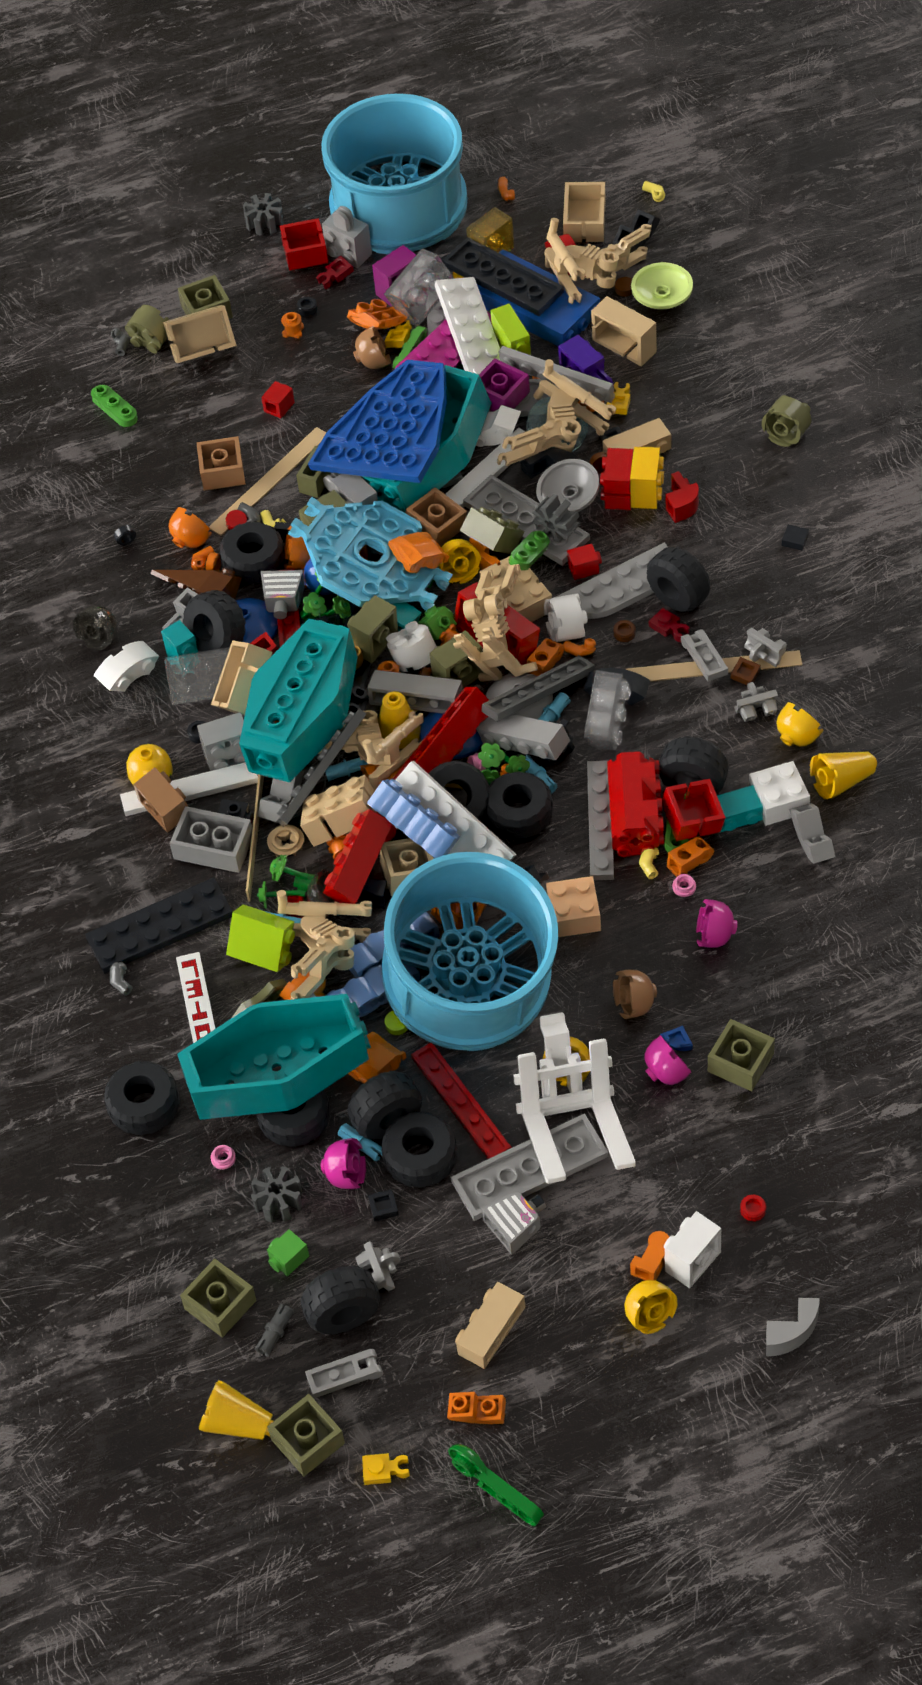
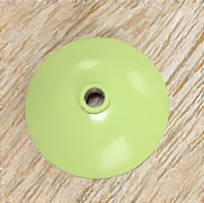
M666 262L653 263L643 267L634 275L631 289L635 299L644 306L653 309H670L684 303L690 297L693 290V280L689 272L679 265Z

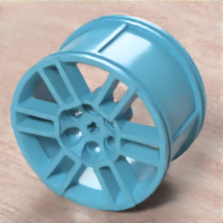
M385 94L352 104L341 111L327 126L322 138V155L324 166L331 178L332 185L329 195L330 214L340 206H345L352 211L354 218L369 225L372 251L380 254H390L402 245L411 251L424 249L441 240H445L458 228L463 220L468 203L465 180L460 173L459 165L463 151L462 132L454 115L441 104L425 97L411 94ZM385 163L381 166V173L370 168ZM421 163L439 168L433 174L423 177L418 176Z
M458 852L434 858L411 872L394 892L389 902L384 922L385 947L382 957V981L388 1002L398 1019L410 1031L426 1041L455 1050L478 1051L492 1048L513 1039L523 1032L537 1017L546 1001L551 980V967L557 950L558 923L549 896L539 882L526 870L507 859L487 853ZM452 903H460L463 929L458 930L455 927L450 907ZM472 903L492 906L505 912L506 916L485 931L481 926L475 925ZM435 907L439 909L444 929L441 939L428 936L410 928V925L423 913ZM518 923L523 927L521 931L502 944L496 942ZM530 940L533 942L538 959V970L536 972L505 962V957ZM402 942L430 953L426 955L401 948L399 944ZM486 956H489L494 960H488ZM446 962L449 966L440 967L439 964ZM403 964L427 970L429 975L417 982ZM486 976L489 980L480 981L478 977ZM460 979L463 980L465 983L463 985H457L453 981ZM504 979L522 984L523 986L518 988L504 982ZM432 989H436L437 993L434 994L430 991ZM494 994L503 997L494 1001L490 1000Z

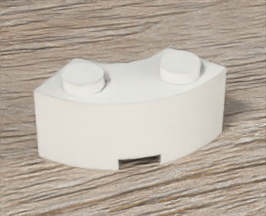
M501 405L498 410L488 412L476 446L498 445L503 443L506 437H511L521 411Z
M144 641L132 642L122 646L124 650L114 657L112 655L108 656L99 666L94 676L109 691L125 692L135 679L150 674L155 667L159 655Z

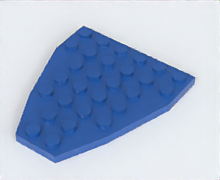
M406 360L372 387L326 432L308 463L310 470L421 483L440 446L447 403L446 368L444 364Z

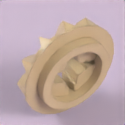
M293 825L278 826L270 832L267 838L269 850L276 857L279 855H296L298 850H302L303 843L305 842L302 831ZM290 838V844L282 845V841H287Z

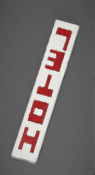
M199 952L176 957L193 1043L215 1029Z

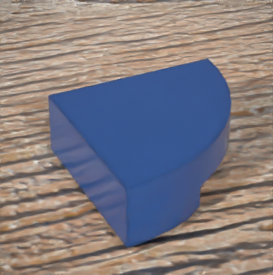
M683 1026L660 1034L674 1050L688 1051L693 1049V1044Z

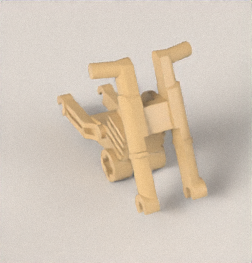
M551 218L547 240L552 248L548 247L545 250V267L551 268L558 278L559 284L564 286L569 296L568 302L570 304L574 303V299L581 303L582 294L572 281H577V276L581 280H584V278H590L592 281L597 279L596 283L598 286L612 288L615 285L617 271L621 269L625 271L641 260L646 259L647 247H638L632 253H630V249L632 246L650 237L651 225L643 224L638 230L623 237L618 244H609L607 248L600 250L599 247L596 248V246H591V244H588L586 247L577 245L565 246L557 235L559 219Z
M548 359L545 361L543 376L556 385L554 386L547 380H541L539 387L533 395L537 400L541 399L544 393L550 397L547 406L546 423L539 428L531 429L513 437H506L502 447L506 449L507 445L510 444L512 451L500 453L497 458V464L500 465L502 460H505V465L509 466L550 447L572 452L581 431V425L576 421V417L595 428L599 436L604 435L605 431L609 429V423L594 415L585 406H581L578 403V399L582 404L585 403L607 420H610L611 415L615 414L616 407L610 404L606 405L593 396L591 392H587L566 376L553 370V361Z
M519 564L508 566L503 583L490 587L491 582L494 580L492 570L481 572V577L475 590L477 598L465 600L463 603L464 615L468 621L473 622L472 628L475 627L473 631L474 633L476 632L477 642H483V652H479L477 647L463 633L454 635V639L457 642L453 643L456 649L461 648L468 658L484 672L479 673L480 682L501 680L502 673L497 666L503 665L515 677L538 670L536 662L524 665L518 662L508 651L505 635L510 629L509 626L507 627L508 622H505L506 616H503L505 614L504 609L507 608L506 598L512 594L518 575L521 574Z
M371 710L364 711L366 713L365 717L342 747V750H345L346 753L358 751L360 760H364L368 764L379 765L368 776L374 790L378 788V784L382 779H386L401 765L405 764L420 745L418 739L415 738L399 752L400 741L424 722L423 713H419L416 716L415 711L410 712L409 719L399 727H396L391 734L383 739L377 713ZM329 741L324 748L329 749L333 742Z
M279 890L277 892L279 914L304 916L301 919V923H294L293 931H295V936L300 937L309 948L305 956L298 963L291 966V976L293 978H298V973L306 976L309 972L310 975L291 993V1000L309 998L324 982L325 977L333 967L338 970H348L353 967L354 952L351 948L354 946L355 934L356 939L362 943L371 934V929L337 926L332 921H328L326 914L369 917L372 910L371 901H363L360 904L306 901L289 903L286 891Z

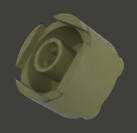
M142 305L136 310L125 326V330L131 337V344L137 348L144 346L150 352L157 353L168 338L163 322L169 319L167 317L163 319L159 315L161 311L149 305Z
M782 395L764 415L762 429L764 432L766 430L770 435L768 438L779 446L789 447L791 444H796L811 425L810 407L808 404L802 403L795 398Z

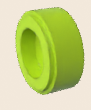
M394 1011L386 1015L385 1027L390 1034L401 1035L408 1030L395 1015Z

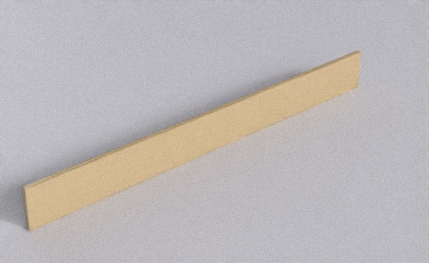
M316 427L209 526L210 530L222 536L228 530L226 527V515L232 510H237L241 502L253 507L311 453L314 446H319L326 432Z
M800 650L785 652L781 656L780 664L777 667L761 658L755 661V663L760 664L761 670L800 666L802 665ZM741 656L742 658L752 661L749 658V656ZM740 657L722 658L728 667V673L732 672ZM695 661L626 669L636 672L651 681L704 676Z
M259 774L246 884L248 902L251 901L259 817L257 815L262 798L264 776Z

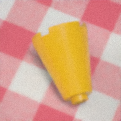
M389 692L383 697L378 718L383 739L391 734L396 727H399L409 719V713L412 712L407 700L400 692ZM420 725L400 741L399 749L405 748L415 738L419 741Z
M869 752L820 753L813 756L810 762V775L815 776L817 782L813 784L814 788L824 799L835 798L874 774L877 760Z
M218 1380L207 1402L206 1412L202 1416L199 1430L264 1440L266 1435L270 1437L267 1426L274 1422L272 1420L273 1414L224 1381Z

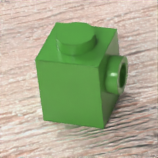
M290 1229L280 1238H275L267 1249L270 1266L277 1272L281 1270L286 1276H289L309 1257L307 1244Z

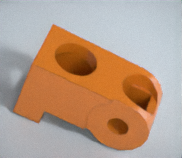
M549 638L544 639L527 659V664L536 662L538 667L537 671L529 673L539 676L551 670L562 657L564 645Z
M695 837L668 852L667 868L676 877L681 874H688L690 870L699 866V864L707 862L712 857L714 849L702 837Z
M662 1231L651 1233L648 1238V1247L642 1258L634 1256L630 1263L631 1275L642 1280H657L665 1265L664 1244L669 1238L668 1234Z

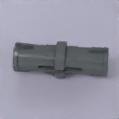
M284 1304L279 1305L272 1320L265 1325L264 1328L266 1330L255 1347L258 1353L263 1356L265 1354L266 1357L270 1356L278 1339L282 1338L285 1334L284 1329L294 1314L292 1308Z

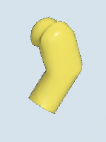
M648 181L644 182L642 190L651 193L654 201L661 202L664 200L665 192L662 186Z

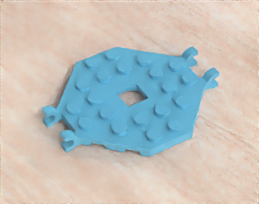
M311 497L304 514L315 517L312 523L307 526L297 518L291 523L292 528L288 535L294 538L303 537L320 585L359 607H362L366 601H369L376 595L390 604L419 601L422 608L427 611L435 605L433 603L438 597L433 593L425 591L432 580H435L436 585L445 591L453 574L443 571L439 567L435 569H430L426 566L424 568L421 567L417 573H409L404 569L403 564L397 561L388 546V542L399 536L422 532V525L420 521L384 501H374L373 504L362 505V502L345 504L344 507L334 508L333 505L324 506L318 500ZM365 544L383 553L378 562H370L359 555Z

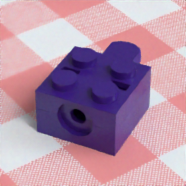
M576 335L558 346L560 366L613 383L612 379L604 372V356L597 352L587 340Z

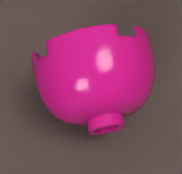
M705 899L703 902L706 904V907H700L696 932L701 931L702 941L697 940V944L699 947L707 948L723 946L729 941L731 934L736 933L737 920H734L732 911L723 902Z
M661 1035L647 1047L644 1060L648 1068L645 1071L654 1082L659 1079L664 1084L673 1085L683 1081L692 1073Z
M355 1138L336 1141L328 1147L324 1154V1159L321 1160L323 1174L326 1175V1178L333 1186L341 1189L360 1188L358 1184L364 1183L366 1159L365 1156H360L358 1149L363 1148L361 1143Z

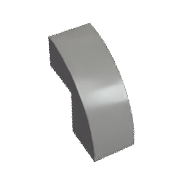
M304 770L290 783L273 778L270 795L261 798L257 816L276 822L280 817L277 814L284 803L289 804L293 797L290 794L298 784L301 786Z
M809 803L789 809L798 839L809 860L814 864L834 858L835 852L832 839L824 834L819 808Z
M798 1298V1322L767 1321L766 1356H777L793 1351L810 1337L818 1320L820 1298Z

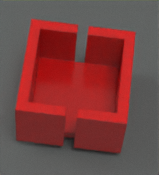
M319 218L280 226L289 271L328 263L327 249Z
M608 448L607 456L602 458V469H605V471L601 472L600 486H604L601 487V500H605V509L631 510L630 476L634 449Z
M710 779L690 782L686 796V783L666 787L662 798V805L676 841L695 838L698 832L700 836H705L721 831L725 815Z

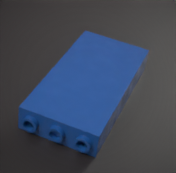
M503 249L499 252L559 284L558 278L555 275ZM477 284L486 310L491 312L492 309L510 303L527 331L556 346L563 344L584 331L592 322L591 310L600 303L599 297L576 286L582 294L581 303L574 299V303L570 304L568 302L569 296L564 289V293L540 316H537Z

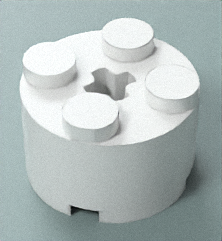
M578 593L545 600L544 615H548L549 622L545 623L551 640L562 642L585 637L584 624L587 623L588 619L586 611L581 610Z
M417 621L408 623L401 631L391 633L386 637L387 647L394 662L399 665L401 672H408L406 668L410 667L418 670L431 663L430 652L437 646L426 625H418Z

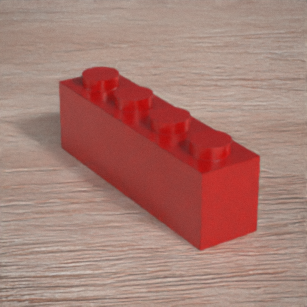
M371 809L358 813L353 819L352 825L354 827L343 841L345 846L334 860L335 868L324 882L326 887L323 894L338 903H357L392 826V823Z

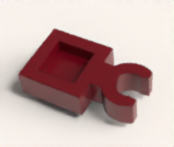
M339 256L325 267L327 272L320 273L316 278L319 284L322 283L324 288L328 289L334 280L339 283L350 275L354 269L348 261Z
M664 608L649 620L650 628L665 637L672 634L677 642H681V632L690 634L689 626L680 624V618Z

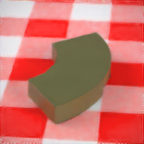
M284 979L268 982L257 995L242 1002L232 1018L252 1005L276 1001L281 991L287 985V982Z

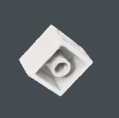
M793 761L749 774V786H754L763 805V822L765 826L790 819L789 809L810 803V795Z
M697 1211L691 1218H685L680 1226V1231L675 1236L671 1235L664 1244L665 1272L690 1289L721 1253V1228Z

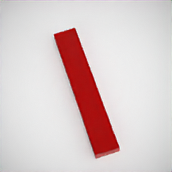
M433 1043L411 1054L412 1060L487 1159L512 1148Z

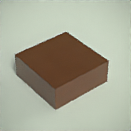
M740 657L731 672L730 679L745 685L754 682L761 670V665Z

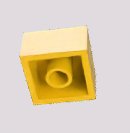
M634 446L630 476L631 508L657 509L658 500H662V487L659 486L664 484V471H660L664 468V457H660V448Z

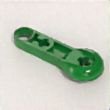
M455 1444L448 1449V1453L453 1459L452 1464L459 1472L471 1478L473 1476L477 1478L479 1482L476 1485L529 1525L536 1526L544 1516L542 1510L488 1469L474 1450L462 1444Z

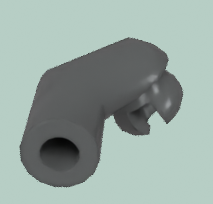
M114 328L110 335L117 344L115 353L119 356H124L130 339L119 328Z
M244 502L240 503L237 510L246 514L249 518L247 522H261L258 510Z
M115 962L110 968V984L127 996L133 988L123 979L127 966L123 962Z

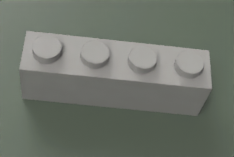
M375 670L367 689L370 705L381 706L383 697L389 692L396 691L404 695L412 710L444 714L461 693L463 687L462 680Z
M515 714L498 722L488 716L476 728L483 743H490L491 745L497 743L500 748L539 756L543 759L557 760L570 742L562 724Z

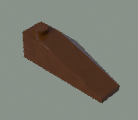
M223 568L222 570L151 571V574L170 583H178V587L182 589L188 587L197 594L218 590L227 593L234 599L242 577L234 575V570Z

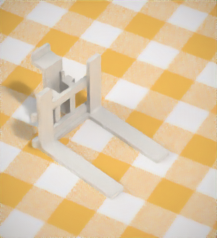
M564 1013L541 1016L540 1027L544 1036L546 1059L539 1060L540 1069L537 1070L534 1052L518 1055L519 1074H514L513 1076L514 1084L520 1085L521 1103H516L517 1114H522L546 1183L566 1180V1174L545 1116L589 1107L593 1109L615 1168L620 1170L634 1167V1156L611 1101V1096H614V1087L610 1085L609 1067H612V1057L608 1056L606 1039L590 1041V1060L581 1061L578 1052L571 1054L570 1035ZM591 1071L592 1089L583 1090L582 1072ZM567 1076V1087L570 1093L557 1095L556 1078ZM540 1080L543 1097L542 1099H539L538 1081Z

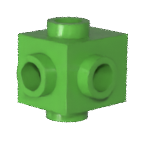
M445 606L429 608L424 613L426 616L417 622L418 625L422 624L428 627L433 640H438L441 633L445 632L451 624L457 625L453 613Z

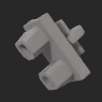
M753 628L747 630L748 638L744 648L750 651L749 658L754 662L761 658L777 667L780 664L781 656L786 651V642L781 639L775 642L772 641L769 632L763 628L758 631Z
M750 682L747 684L748 690L741 692L743 699L737 700V706H734L736 714L740 713L744 722L752 721L757 718L755 708L762 707L765 716L776 714L778 694L776 689L765 692L763 686L756 688L755 684Z
M371 1241L363 1244L366 1251L355 1257L358 1266L365 1270L373 1269L374 1272L371 1275L378 1290L383 1287L388 1291L394 1289L395 1286L390 1273L392 1274L397 1271L396 1265L401 1260L399 1254L396 1252L390 1253L388 1248H384L382 1251L380 1248H374Z

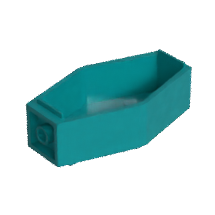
M445 365L447 403L439 451L421 483L362 476L377 492L378 501H384L405 513L409 506L436 487L438 490L467 466L491 406V401L479 374Z
M308 619L256 671L251 682L239 742L249 772L290 783L329 743L337 729L341 730L345 725L343 721L348 715L358 658L350 628L343 625L329 624L322 620ZM279 720L278 723L272 724L273 721Z
M347 994L258 1003L248 1007L177 1054L199 1119L291 1110L369 1060L367 1049H370L371 1046L364 1021H360V1013L356 1002L351 1003ZM274 1067H281L279 1071L272 1070Z

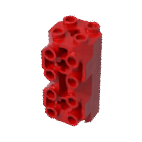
M641 752L620 753L616 756L615 761L612 762L611 759L607 762L612 849L616 850L619 856L628 857L631 855H641L646 849L655 850L659 844H664L662 798L660 794L659 760H654L651 757L648 760L644 758V754Z

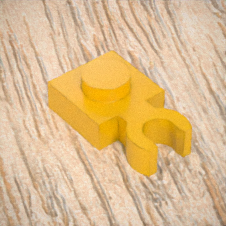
M409 320L404 325L400 324L395 326L396 329L389 330L384 341L386 348H402L403 344L407 343L412 329Z
M615 382V398L611 403L607 402L606 404L616 407L615 414L627 415L630 404V384L626 383V387L621 389L618 386V382Z
M389 1453L362 1456L364 1485L391 1483V1475H396L399 1478L410 1476L409 1469H399L401 1464L409 1463L408 1456L406 1455L397 1456L394 1460H390Z

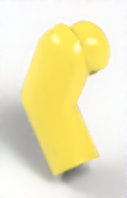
M264 510L260 513L262 522L273 528L275 522L286 523L284 519L280 521V518L274 521L269 510Z
M655 848V850H644L639 860V865L648 879H654L658 876V871L652 863L653 859L657 858L656 855H659L658 848Z

